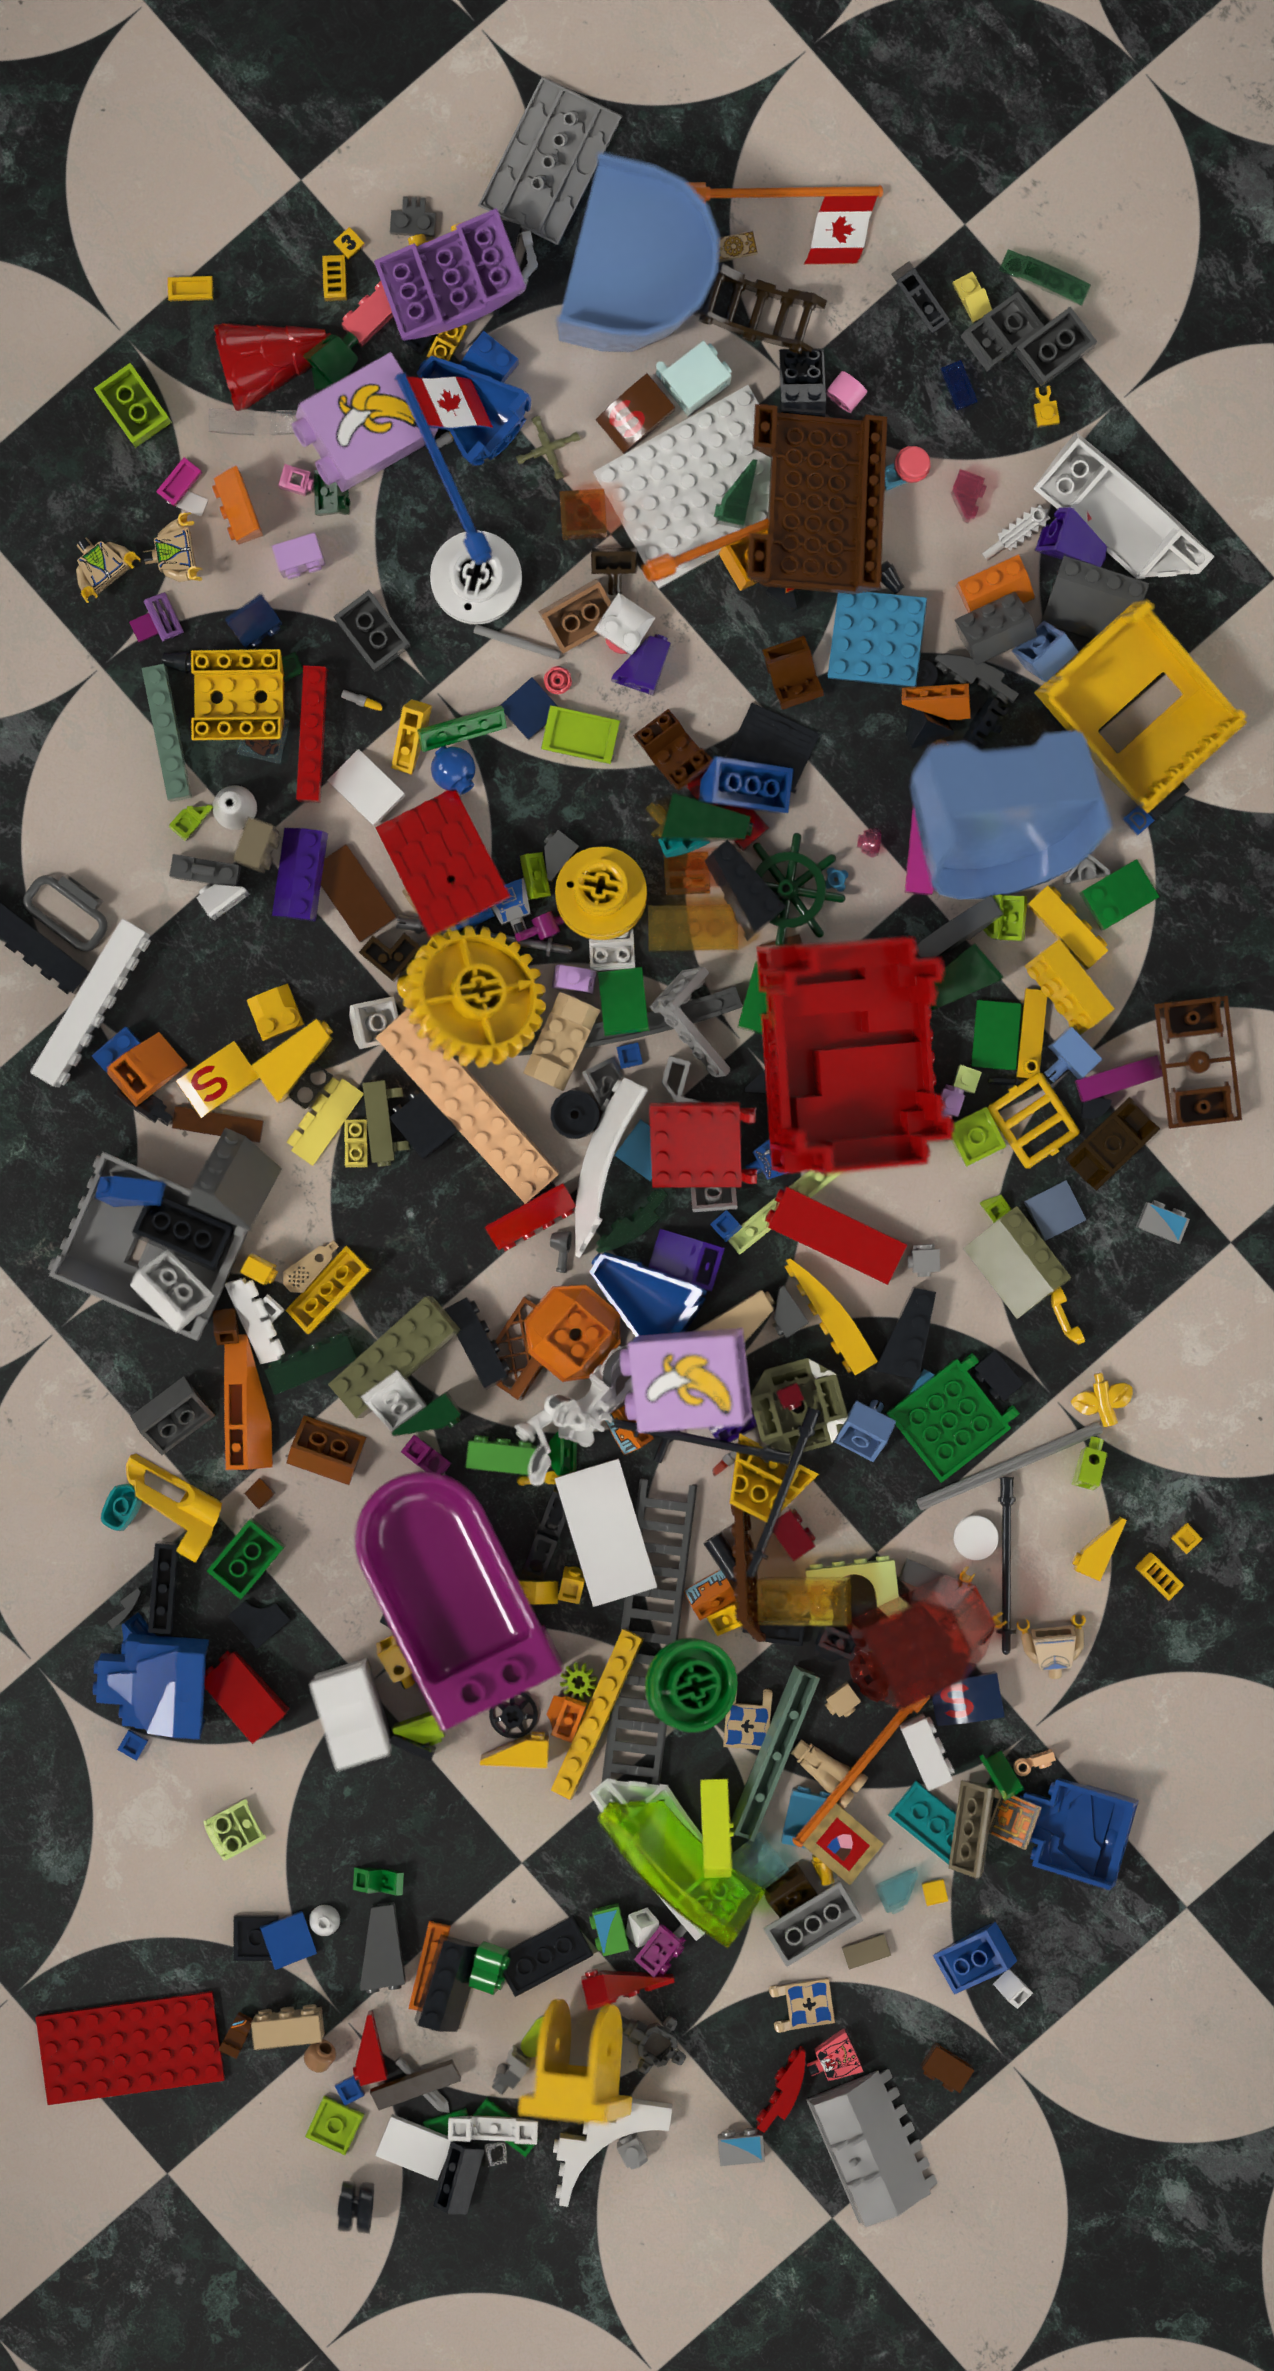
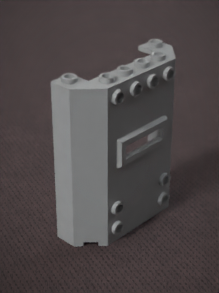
M103 1152L101 1156L97 1155L93 1167L96 1168L94 1171L96 1175L90 1177L87 1188H89L86 1197L82 1196L78 1208L81 1210L78 1216H74L69 1225V1229H71L68 1238L64 1237L60 1249L63 1250L61 1255H57V1258L53 1257L48 1266V1270H50L49 1276L174 1330L130 1286L136 1273L141 1268L165 1252V1250L147 1243L139 1263L136 1264L129 1261L138 1241L137 1238L132 1236V1230L143 1206L113 1207L95 1198L100 1177L119 1176L165 1183L164 1198L233 1228V1233L215 1272L174 1255L214 1295L207 1310L178 1331V1333L196 1341L199 1340L205 1325L211 1319L225 1287L224 1284L229 1278L248 1231L189 1205L188 1200L192 1190L106 1152Z

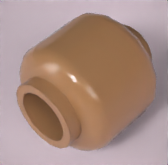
M324 2039L320 2043H311L304 2053V2063L310 2070L317 2073L326 2071L336 2058L334 2046Z

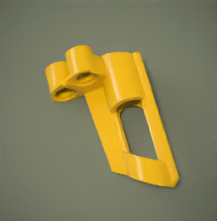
M138 1454L130 1455L126 1463V1475L128 1482L135 1488V1496L187 1530L176 1551L196 1563L213 1535L212 1531L218 1520L222 1503ZM148 1470L184 1490L185 1494L182 1500L176 1502L145 1485V1471Z

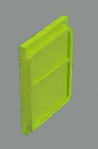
M550 705L541 749L611 764L620 720Z

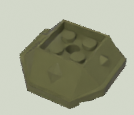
M809 1358L765 1369L750 1395L761 1441L775 1449L791 1451V1455L800 1436L799 1430H797L798 1426L802 1425L808 1407L820 1411L821 1414L814 1428L815 1434L808 1438L803 1452L831 1445L848 1418L836 1374ZM796 1382L804 1398L802 1400L804 1410L796 1413L793 1410L789 1411L788 1407L784 1409L776 1391Z

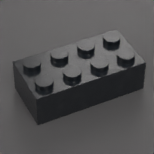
M162 1197L161 1205L143 1206L132 1230L133 1237L165 1251L169 1250L172 1254L215 1272L233 1233L231 1226Z

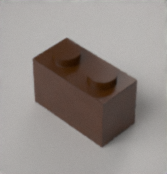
M936 2042L921 2063L924 2075L932 2080H935V2078L943 2082L942 2086L951 2092L956 2090L960 2093L974 2072L972 2065Z

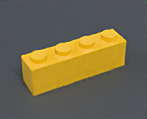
M1047 885L1027 904V907L1057 939L1062 941L1081 965L1088 970L1109 951L1106 948L1108 944L1101 936L1098 935L1096 937L1090 931L1092 927L1085 919L1080 920L1075 915L1077 911L1070 903L1065 904L1060 899L1062 895L1054 886L1050 888Z

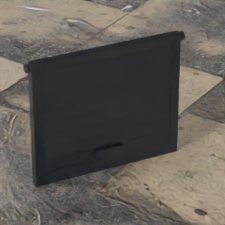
M751 703L727 757L724 756V758L792 768L791 792L796 793V785L820 734Z

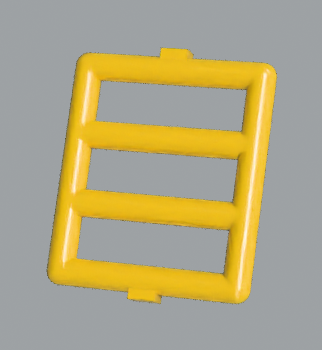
M1041 1072L1035 1074L1019 1086L1014 1085L1008 1089L1009 1093L988 1106L994 1122L1023 1166L1027 1169L1049 1155L1054 1156L1060 1152L1059 1148L1080 1134L1076 1123ZM1039 1083L1045 1095L1004 1121L998 1110ZM1051 1102L1057 1113L1019 1139H1016L1010 1128ZM1063 1120L1069 1131L1029 1158L1022 1147Z

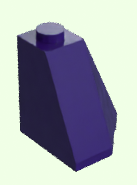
M1058 508L1054 513V517H1056L1050 525L1046 523V527L1042 528L1035 551L1058 559L1067 556L1101 567L1106 559L1107 546L1073 508Z
M655 634L654 637L649 636L612 675L611 682L654 696L671 642L667 641V637Z

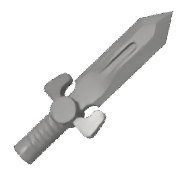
M401 2056L395 2061V2064L406 2075L425 2069L422 2066L417 2071L414 2070ZM438 2090L423 2095L438 2111L450 2113L448 2101Z

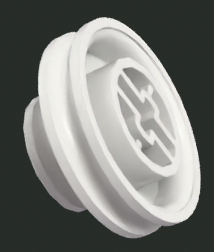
M485 531L478 532H484L491 547L493 558L482 564L481 577L485 578H478L475 591L470 590L472 581L471 576L468 575V573L474 574L475 561H471V564L467 563L463 568V574L461 572L462 565L471 559L463 542L466 539V532L457 534L447 540L436 553L431 566V587L437 603L449 616L467 624H486L501 618L513 607L521 590L522 572L516 553L502 538ZM488 564L491 566V569H492V572H493V574H492V576H491V582H490V584H489V569H487V565H488ZM461 574L463 576V583H465V587L463 586L459 578ZM466 603L472 606L470 610H465L464 605Z

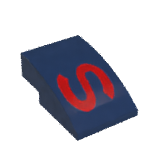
M996 1671L929 1682L930 1689L933 1691L931 1696L937 1726L1005 1717Z

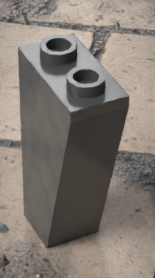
M395 1902L372 1904L360 1990H366V1993H375L380 1991L379 1988L388 1987V1990L402 1988L401 1985H405L406 1976Z

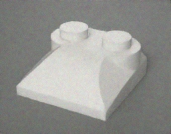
M618 593L594 631L629 655H632L640 645L642 638L655 620V617Z
M394 996L350 1005L349 1018L354 1040L359 1049L381 1045L376 1036L398 1017Z

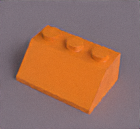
M236 465L215 477L216 485H213L212 488L216 498H221L223 506L220 507L224 520L228 518L231 527L227 528L231 540L236 539V542L240 545L262 537L263 533L241 472Z
M1019 554L959 581L956 585L968 613L1014 591L1023 604L1035 599L1028 573Z

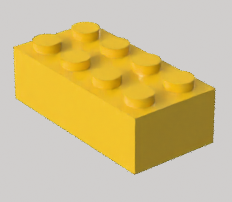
M1060 939L1025 965L1028 975L1036 980L1043 994L1054 1003L1057 1012L1065 1017L1069 1022V1026L1073 1027L1079 1035L1092 1028L1115 1010Z

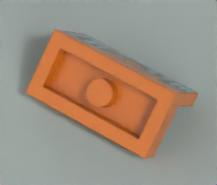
M625 1405L610 1414L613 1419L612 1423L604 1420L624 1455L654 1440L653 1435L639 1433V1436L636 1438L634 1437L635 1431L614 1427L615 1419L637 1423V1420H628Z
M721 1570L684 1590V1594L700 1621L736 1601L734 1590Z

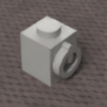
M935 1244L913 1245L911 1255L907 1256L908 1269L912 1268V1273H918V1277L931 1276V1272H940L939 1249H935Z
M637 2132L619 2139L617 2150L627 2168H639L648 2161L647 2151Z

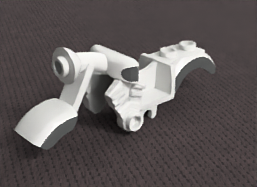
M628 1345L618 1346L611 1350L603 1364L595 1368L593 1374L589 1376L592 1384L585 1397L575 1401V1399L559 1394L550 1395L545 1400L544 1410L533 1416L526 1423L515 1425L516 1434L520 1439L525 1442L527 1440L534 1442V1435L537 1433L542 1444L536 1449L529 1463L528 1472L532 1485L543 1484L546 1472L551 1466V1460L548 1455L551 1451L542 1428L554 1421V1424L558 1426L560 1438L569 1439L583 1447H589L594 1442V1434L592 1432L595 1429L600 1432L605 1431V1428L600 1425L601 1422L607 1420L609 1423H612L613 1419L610 1414L622 1404L627 1393H634L631 1376L625 1382L624 1389L618 1395L616 1394V1381L622 1373L620 1353L622 1349H628Z

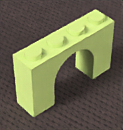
M889 1555L877 1556L876 1561L858 1558L854 1559V1563L845 1564V1561L831 1562L832 1566L823 1567V1563L810 1564V1568L805 1569L812 1624L834 1622L832 1590L842 1577L851 1574L861 1575L873 1584L878 1616L901 1614L895 1560L889 1559Z

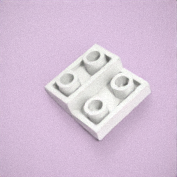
M633 928L626 934L614 939H589L590 970L602 971L635 968Z

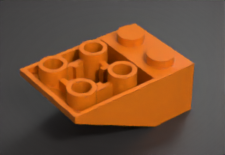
M158 1032L107 1067V1074L134 1106L137 1107L188 1065Z

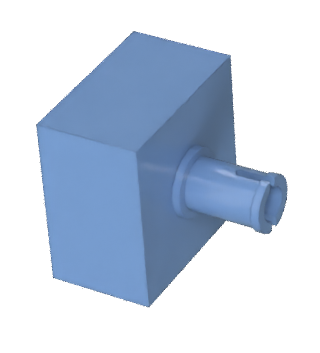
M1043 621L1035 629L1037 637L1016 646L1012 652L1026 670L1047 682L1078 653V650L1065 633Z
M1070 1027L1048 1046L1058 1057V1060L1044 1073L1048 1077L1055 1071L1049 1078L1053 1083L1067 1069L1080 1079L1088 1074L1102 1058L1073 1027Z
M872 1400L869 1407L856 1401L847 1414L848 1418L834 1442L874 1462L887 1443L896 1421L881 1414L884 1408L882 1402L875 1408L878 1400Z

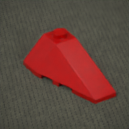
M598 1969L586 1971L585 1975L581 1977L588 2010L603 2007L605 2004L616 2003L620 1996L634 1997L643 1988L644 1991H651L675 1982L673 1974H659L653 1977L650 1973L607 1970L598 1972Z

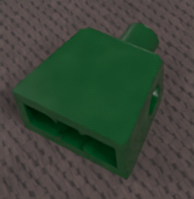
M348 332L343 339L337 335H329L305 353L303 357L332 386L346 378L357 362L358 357L351 349L356 345L358 339L351 332Z

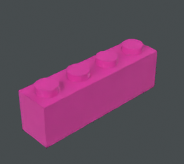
M913 806L904 893L932 895L935 888L931 885Z

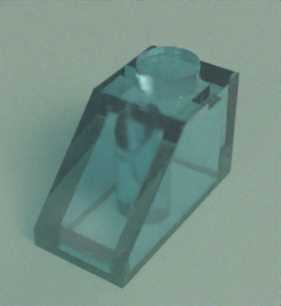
M915 1867L875 1885L887 1913H898L908 1904L918 1877Z

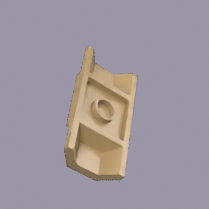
M559 992L523 1073L564 1091L600 1010Z

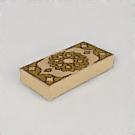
M753 231L719 238L718 263L758 254Z

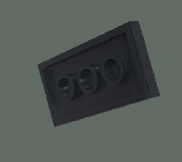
M571 1915L508 1949L507 1957L510 1958L508 1968L503 1970V1976L512 1993L517 1997L592 1957L594 1953L574 1916Z

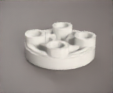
M972 1515L963 1518L954 1530L953 1540L956 1549L961 1555L971 1560H982L995 1551L998 1544V1532L995 1525L986 1517Z

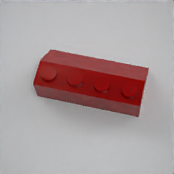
M562 1183L487 1225L485 1229L497 1249L503 1248L504 1251H507L516 1246L514 1241L521 1237L525 1241L536 1235L534 1230L542 1226L545 1230L554 1225L553 1219L562 1216L564 1219L575 1213L573 1208L576 1205L566 1186Z

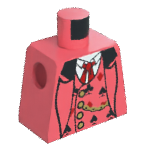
M845 2029L840 2030L815 2048L818 2059L806 2064L811 2076L824 2071L828 2081L863 2072L862 2065Z

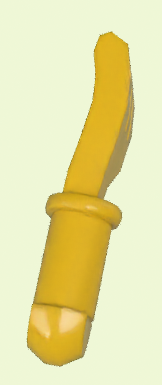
M555 1471L546 1472L544 1482L556 1484L554 1478L559 1476L556 1475ZM521 1475L517 1478V1483L521 1486L532 1484L529 1476Z

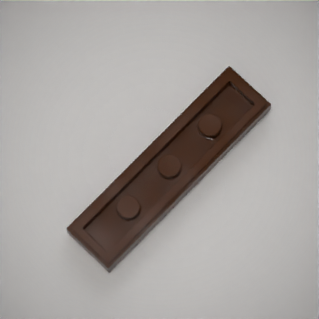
M175 1106L172 1128L221 1136L224 1129L228 1128L246 1136L252 1142L260 1143L264 1121L213 1112L200 1118L195 1109Z

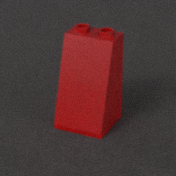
M236 1650L232 1653L227 1651L218 1659L221 1663L215 1669L211 1666L205 1671L204 1687L246 1738L254 1744L287 1713L289 1708Z

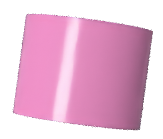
M841 371L826 390V394L840 408L851 413L867 394V390L854 377Z

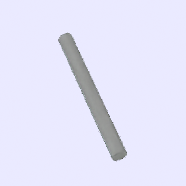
M476 625L474 629L475 634L559 660L561 654L559 650L480 625Z

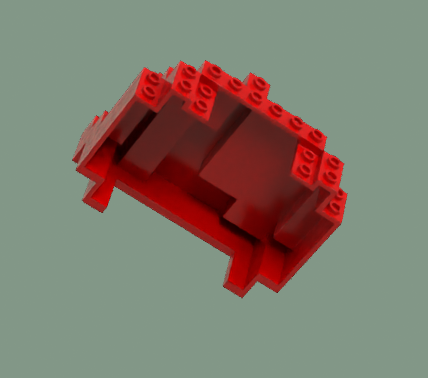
M909 937L756 947L759 992H766L768 1013L761 1014L772 1170L782 1173L814 1171L822 1174H834L928 1164L930 1147L927 1145V1141L952 1139V1133H954V1122L951 1120V1116L942 1115L945 1107L944 1100L940 1094H934L936 1075L933 1072L932 1063L935 1061V1055L933 1050H931L933 1030L930 1028L932 1010L929 1005L935 1004V999L937 998V988L934 982L942 981V976L944 975V965L941 962V958H915L917 945L914 942V938Z

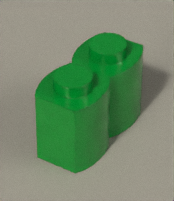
M483 1941L476 1952L469 1987L491 1995L501 1990L505 1982V1977H502L503 1970L508 1968L510 1958L507 1957L508 1949Z

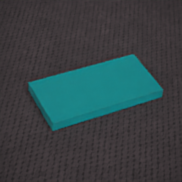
M915 1780L888 1813V1816L949 1865L956 1812Z

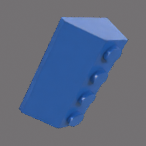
M715 757L701 779L699 801L770 813H789L793 769Z

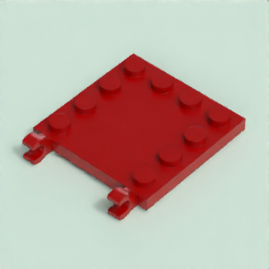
M740 1102L650 1103L652 1188L742 1187V1181L748 1184L757 1183V1169H741L740 1120L746 1123H754L756 1108H740Z

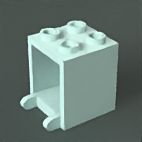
M704 340L669 368L663 362L656 364L657 377L688 417L728 387L731 382L730 373L732 371L725 361L722 363L716 356L718 352L711 343L707 345Z

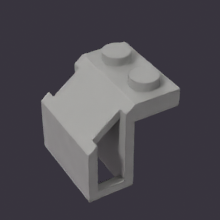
M669 1056L662 1080L663 1086L676 1103L699 1102L681 1097L691 1062ZM672 1063L685 1066L677 1096L667 1084Z

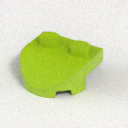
M994 895L993 898L1004 914L983 929L987 936L998 940L1025 941L1027 897Z

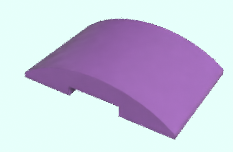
M497 208L456 225L457 230L422 245L416 246L414 243L374 260L402 340L431 336L470 323L500 308L526 289Z

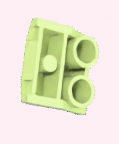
M246 1799L203 1821L205 1830L216 1852L224 1861L266 1839L265 1834L259 1829Z

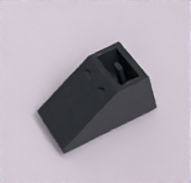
M779 349L780 413L825 417L824 349H812V352L802 351V354L794 353L789 349Z

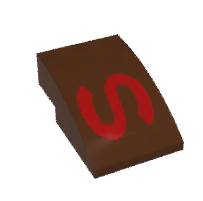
M646 373L595 420L619 450L625 454L657 428L658 424L675 411V406L649 374Z

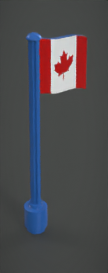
M399 373L395 376V381L398 382L465 529L466 539L463 540L471 560L475 561L476 565L483 564L493 558L491 547L484 532H478L475 529L430 428L457 429L481 427L492 429L493 426L471 379L463 377L425 379L406 377V373Z

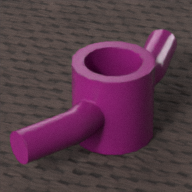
M552 911L532 919L531 921L534 926L516 933L515 938L517 941H522L538 934L541 941L561 932L558 925L565 922L560 915L554 917Z

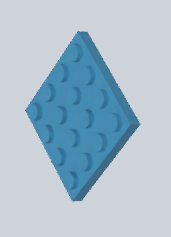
M874 592L857 594L838 593L827 677L829 679L916 688L927 598Z

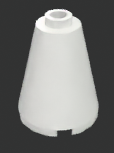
M232 785L223 788L217 793L213 801L212 810L215 819L220 825L230 830H240L245 827L248 817L254 819L257 813V803L253 794L248 789ZM234 802L233 806L229 807V804Z

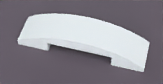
M458 2116L448 2118V2141L493 2140L515 2141V2144H537L538 2121L500 2116Z

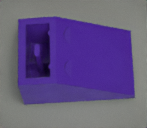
M660 1229L648 1268L668 1273L670 1276L697 1284L703 1289L712 1291L724 1248Z

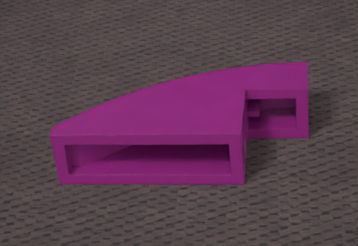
M1155 1055L1076 1080L1075 1083L1081 1102L1163 1077L1162 1069L1159 1068L1158 1056Z

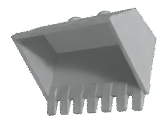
M889 2069L881 2073L875 2071L806 2099L858 2223H862L865 2227L900 2216L918 2201L930 2195L929 2189L937 2184L935 2175L932 2174L924 2179L922 2171L930 2166L927 2157H923L918 2161L915 2158L914 2154L922 2149L920 2140L917 2139L909 2144L907 2136L915 2131L912 2122H908L903 2126L900 2123L899 2119L907 2114L905 2105L902 2104L894 2108L892 2101L900 2096L897 2087L886 2090L884 2083L892 2079Z

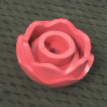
M559 666L552 667L544 675L545 687L553 694L565 693L572 684L570 672Z

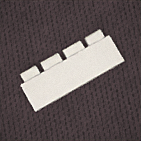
M246 1278L225 1283L224 1285L259 1363L264 1364L281 1359L280 1355H283L285 1351L279 1338L272 1339L277 1333L270 1318L263 1319L268 1313L261 1298L254 1299L259 1293L253 1280L246 1281Z

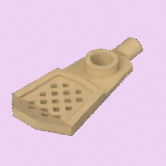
M332 1240L326 1247H317L283 1271V1285L290 1292L303 1293L332 1260L331 1253L339 1246ZM317 1254L324 1256V1260L320 1263L315 1259Z

